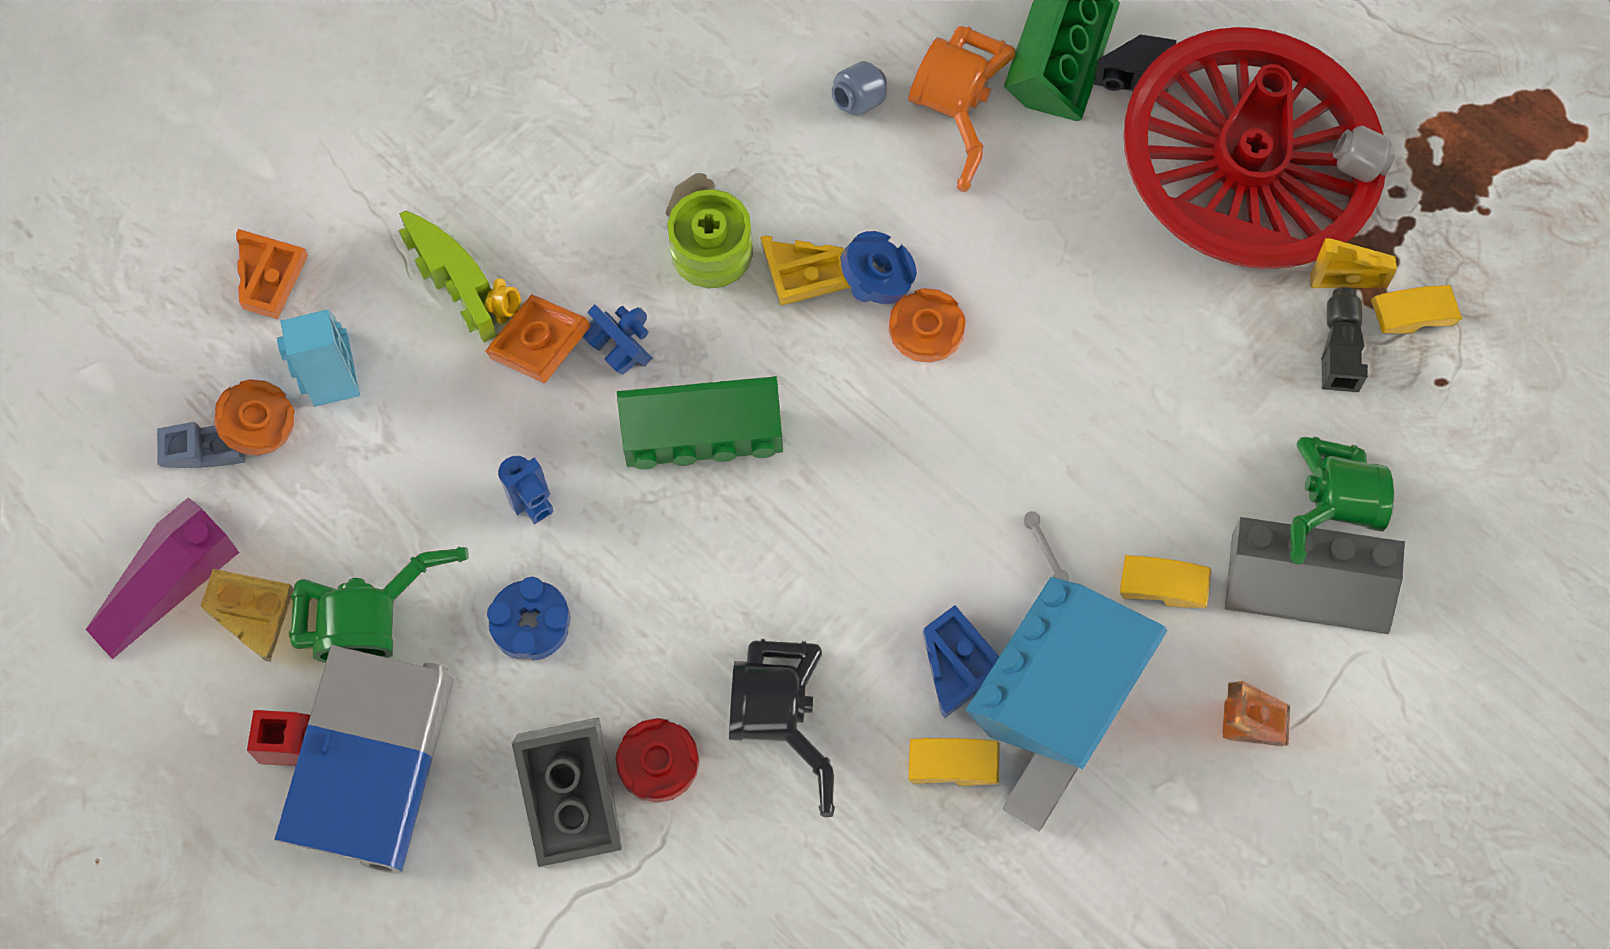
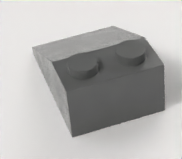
M599 717L517 734L512 742V748L538 867L622 850L608 757Z

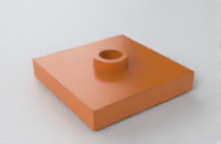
M531 294L485 352L490 359L545 384L591 325L586 317Z

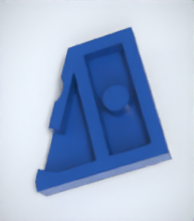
M956 605L923 628L925 647L940 711L944 718H947L975 696L999 658L998 654Z

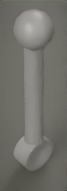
M1033 511L1028 512L1025 515L1024 524L1027 528L1033 530L1054 572L1053 577L1069 581L1068 573L1061 570L1039 526V514Z

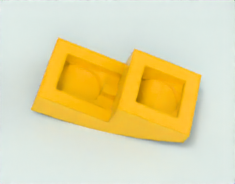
M1451 285L1403 289L1377 295L1371 299L1382 334H1413L1422 326H1454L1462 320Z
M1125 555L1119 593L1123 599L1163 600L1167 607L1207 608L1212 570L1210 567L1184 561Z
M968 738L910 739L908 780L913 784L955 782L958 786L999 784L1000 743L998 741Z

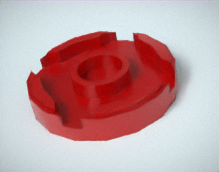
M662 718L644 720L630 728L623 736L615 757L618 776L627 791L640 800L655 803L673 800L686 792L695 780L699 767L697 745L688 730L681 725Z

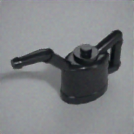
M765 639L752 641L748 646L747 662L734 661L729 740L786 741L813 769L812 772L818 776L820 798L818 808L820 815L827 818L833 817L835 806H833L834 771L830 764V759L824 757L797 729V723H804V713H812L813 696H805V687L822 656V649L818 644L806 643V641H802V643L765 641ZM764 657L801 659L797 669L790 665L763 664Z

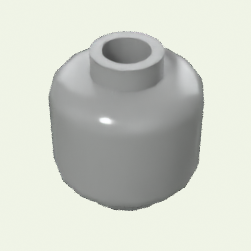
M1358 126L1352 131L1347 129L1339 139L1333 153V157L1337 159V167L1341 172L1366 183L1373 181L1379 174L1385 176L1395 158L1393 154H1390L1391 142L1389 138L1365 126Z

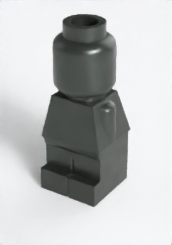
M1337 288L1332 292V297L1327 301V326L1331 331L1321 357L1322 389L1359 392L1368 377V364H1362V350L1365 347L1361 330L1362 301L1356 296V290L1353 288Z

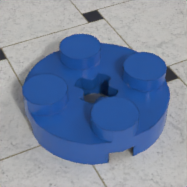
M866 231L858 234L840 256L843 275L852 287L853 296L861 302L872 301L879 304L898 302L908 293L916 279V265L910 252L902 244L897 248L888 241L891 236L882 232ZM873 262H875L879 268H884L885 271L882 273L875 269V267L873 266Z
M527 577L522 581L508 585L498 593L487 610L490 634L497 647L511 658H531L532 661L541 660L555 653L566 641L570 624V611L567 602L557 588L549 583L542 582L539 578ZM526 612H537L539 614L536 617L538 625L534 628H531L528 624L523 627L519 626V623L522 621L521 616Z

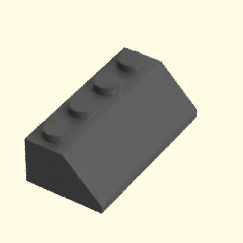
M1240 517L1231 540L1225 609L1389 634L1403 580L1405 541L1313 528L1306 535L1305 551L1307 555L1305 561L1297 565L1292 562L1290 557L1291 524Z

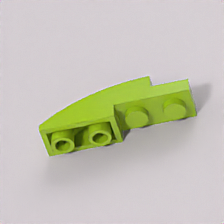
M405 210L399 213L404 228L398 230L407 250L415 248L419 257L414 259L422 278L424 280L431 278L437 290L446 287L454 303L459 300L461 301L465 310L461 311L460 314L470 333L477 330L483 343L496 337L491 317L484 306L487 294L491 288L477 263L455 239L438 226Z

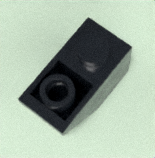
M1138 35L1098 60L1094 85L1103 86L1110 91L1121 89L1133 91L1151 63L1163 52L1175 45L1177 40Z

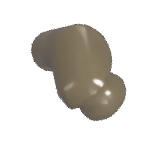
M695 173L678 184L665 211L666 215L670 216L671 210L683 197L696 191L714 189V182L711 179H707L706 174Z

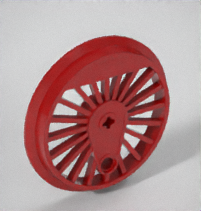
M1231 27L1210 30L1188 37L1170 47L1151 63L1135 86L1127 106L1123 131L1124 152L1130 175L1141 198L1162 225L1179 240L1204 255L1226 263L1256 269H1280L1296 267L1316 261L1325 239H1334L1348 243L1363 228L1380 200L1386 175L1382 176L1379 174L1373 181L1367 183L1352 177V182L1299 166H1337V159L1333 157V153L1298 152L1294 150L1340 139L1347 129L1352 131L1358 126H1365L1382 135L1384 134L1374 107L1356 80L1341 65L1321 50L1287 34L1259 28ZM1220 65H1236L1239 97L1236 107L1218 68ZM1248 66L1260 67L1261 69H1259L1249 85ZM1205 69L1224 115L1189 74ZM1177 81L1209 120L1165 90ZM1292 81H1295L1297 85L1292 90ZM1304 88H1306L1321 102L1293 120V103ZM1155 102L1200 132L1152 117L1151 111ZM1328 110L1339 124L1337 127L1293 138L1294 132ZM1148 130L1198 147L1148 145ZM1151 159L1205 162L1156 174ZM1214 172L1176 198L1169 196L1162 187V185ZM1298 180L1349 196L1344 211ZM1220 181L1223 183L1206 208L1189 203ZM1230 188L1233 189L1234 194L1228 215L1214 211ZM1289 192L1334 222L1321 231ZM1244 193H1246L1248 222L1237 219ZM1258 195L1273 230L1261 227ZM1274 197L1308 238L1300 240L1290 236Z

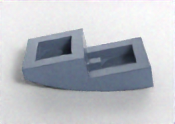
M196 422L157 428V464L160 467L203 468L245 463V454L228 447L218 436L215 425L201 428Z

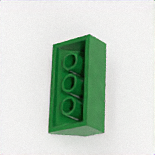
M1033 0L1015 57L1012 60L1003 87L1026 108L1073 121L1082 120L1095 81L1098 60L1103 57L1120 2L1118 0Z
M777 376L617 391L622 445L627 467L634 466L637 469H651L657 466V464L664 463L686 466L694 464L697 460L713 459L717 462H727L739 456L752 455L756 458H768L775 455V453L783 452Z

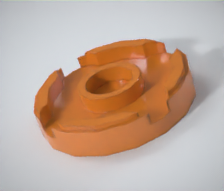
M922 288L914 290V293L908 296L904 295L896 302L890 313L889 333L892 343L901 354L914 361L931 363L947 358L958 349L964 338L966 319L964 313L962 314L961 309L958 307V302L952 296L937 289Z
M249 379L241 381L239 385H235L232 388L230 386L222 392L215 405L214 425L218 436L228 447L242 454L262 455L274 452L286 443L293 431L295 411L292 403L290 404L286 394L279 387L267 381Z

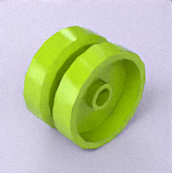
M715 189L701 190L683 197L671 210L667 228L672 263L682 278L692 285L709 289L725 287L739 280L748 270L753 257L750 215L739 199L728 192Z

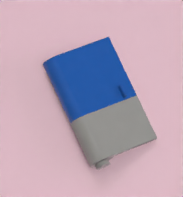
M331 645L274 841L359 860L361 865L373 870L401 874L454 681L453 677L447 674L448 669L435 663H424L422 667Z

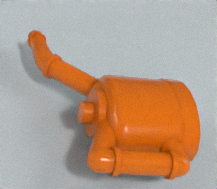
M969 26L957 27L949 42L940 37L933 41L917 71L908 100L914 104L923 105L955 119L966 146L965 151L968 154L961 177L957 181V189L962 192H967L971 187L970 183L982 160V149L984 147L977 137L968 112L971 107L976 109L981 101L987 103L992 89L987 87L989 79L1013 60L1016 54L1015 48L1006 44L1004 40H996L972 30V27ZM965 44H969L995 56L987 62L984 57L962 47Z

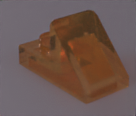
M1244 681L1228 683V696L1224 703L1223 738L1233 741L1288 746L1290 705Z

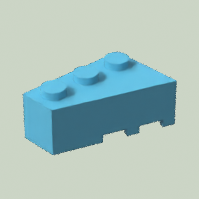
M328 309L280 321L283 336L277 337V344L283 361L287 360L292 378H297L301 394H308L314 407L360 396L347 329L342 328V324L337 322L336 317Z

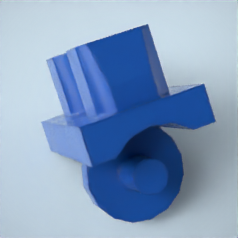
M596 304L588 310L587 313L593 319L589 322L591 327L583 335V338L598 351L611 338L617 343L616 347L604 358L616 372L623 375L637 362L646 366L653 359L632 337L635 334L642 340L649 333L643 326L647 320V314L642 308L637 307L628 311L624 306H620L615 312L621 319L619 323L607 311L603 312Z
M522 456L506 458L500 464L498 476L509 504L516 515L525 511L533 524H537L554 512L552 505L547 499L550 492L542 468L535 457L529 461Z

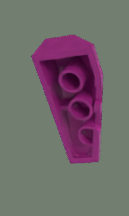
M188 497L155 525L85 630L109 657L114 659L240 552L209 515Z

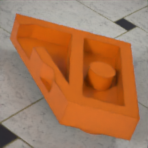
M238 229L236 240L239 244V260H237V270L240 276V284L238 286L239 303L244 310L278 320L308 254L305 248Z

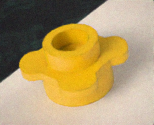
M497 278L493 282V289L487 294L485 308L487 312H491L496 316L497 323L504 324L507 322L508 317H513L520 309L521 297L517 288L506 286L504 279Z

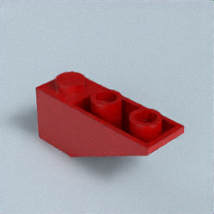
M253 710L247 752L259 764L296 766L311 715L298 712Z

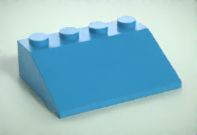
M1050 577L966 711L990 738L1084 769L1168 630L1164 625L1081 584Z

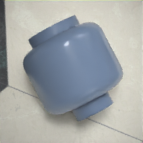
M866 61L858 62L838 72L835 76L832 87L833 100L842 111L855 116L861 115L881 105L885 100L887 91L886 77L872 63Z

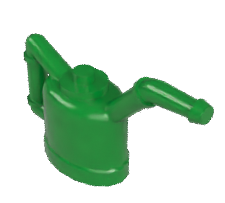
M1315 436L1313 438H1299L1297 449L1313 475H1308L1306 478L1305 490L1309 491V499L1315 503L1316 508L1304 515L1296 516L1290 526V557L1292 562L1297 565L1305 561L1307 555L1305 551L1306 535L1311 529L1329 519L1383 532L1390 522L1394 502V485L1390 469L1380 464H1369L1363 449L1353 444L1348 446L1320 440L1319 437Z
M458 546L457 549L427 551L418 554L416 557L412 556L410 558L411 561L383 589L374 588V586L365 583V580L361 578H351L348 582L340 584L338 589L306 579L298 580L294 585V592L291 594V599L293 600L291 631H289L288 636L292 647L296 649L313 648V659L323 663L327 661L331 645L384 658L393 656V601L422 572L425 573L427 571L426 568L456 561L460 563L467 560L469 557L467 547ZM313 598L318 600L316 631L308 632L309 602Z

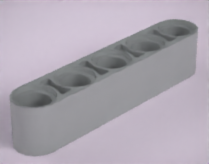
M1035 753L1009 795L1003 810L1040 832L1077 772L1078 767Z

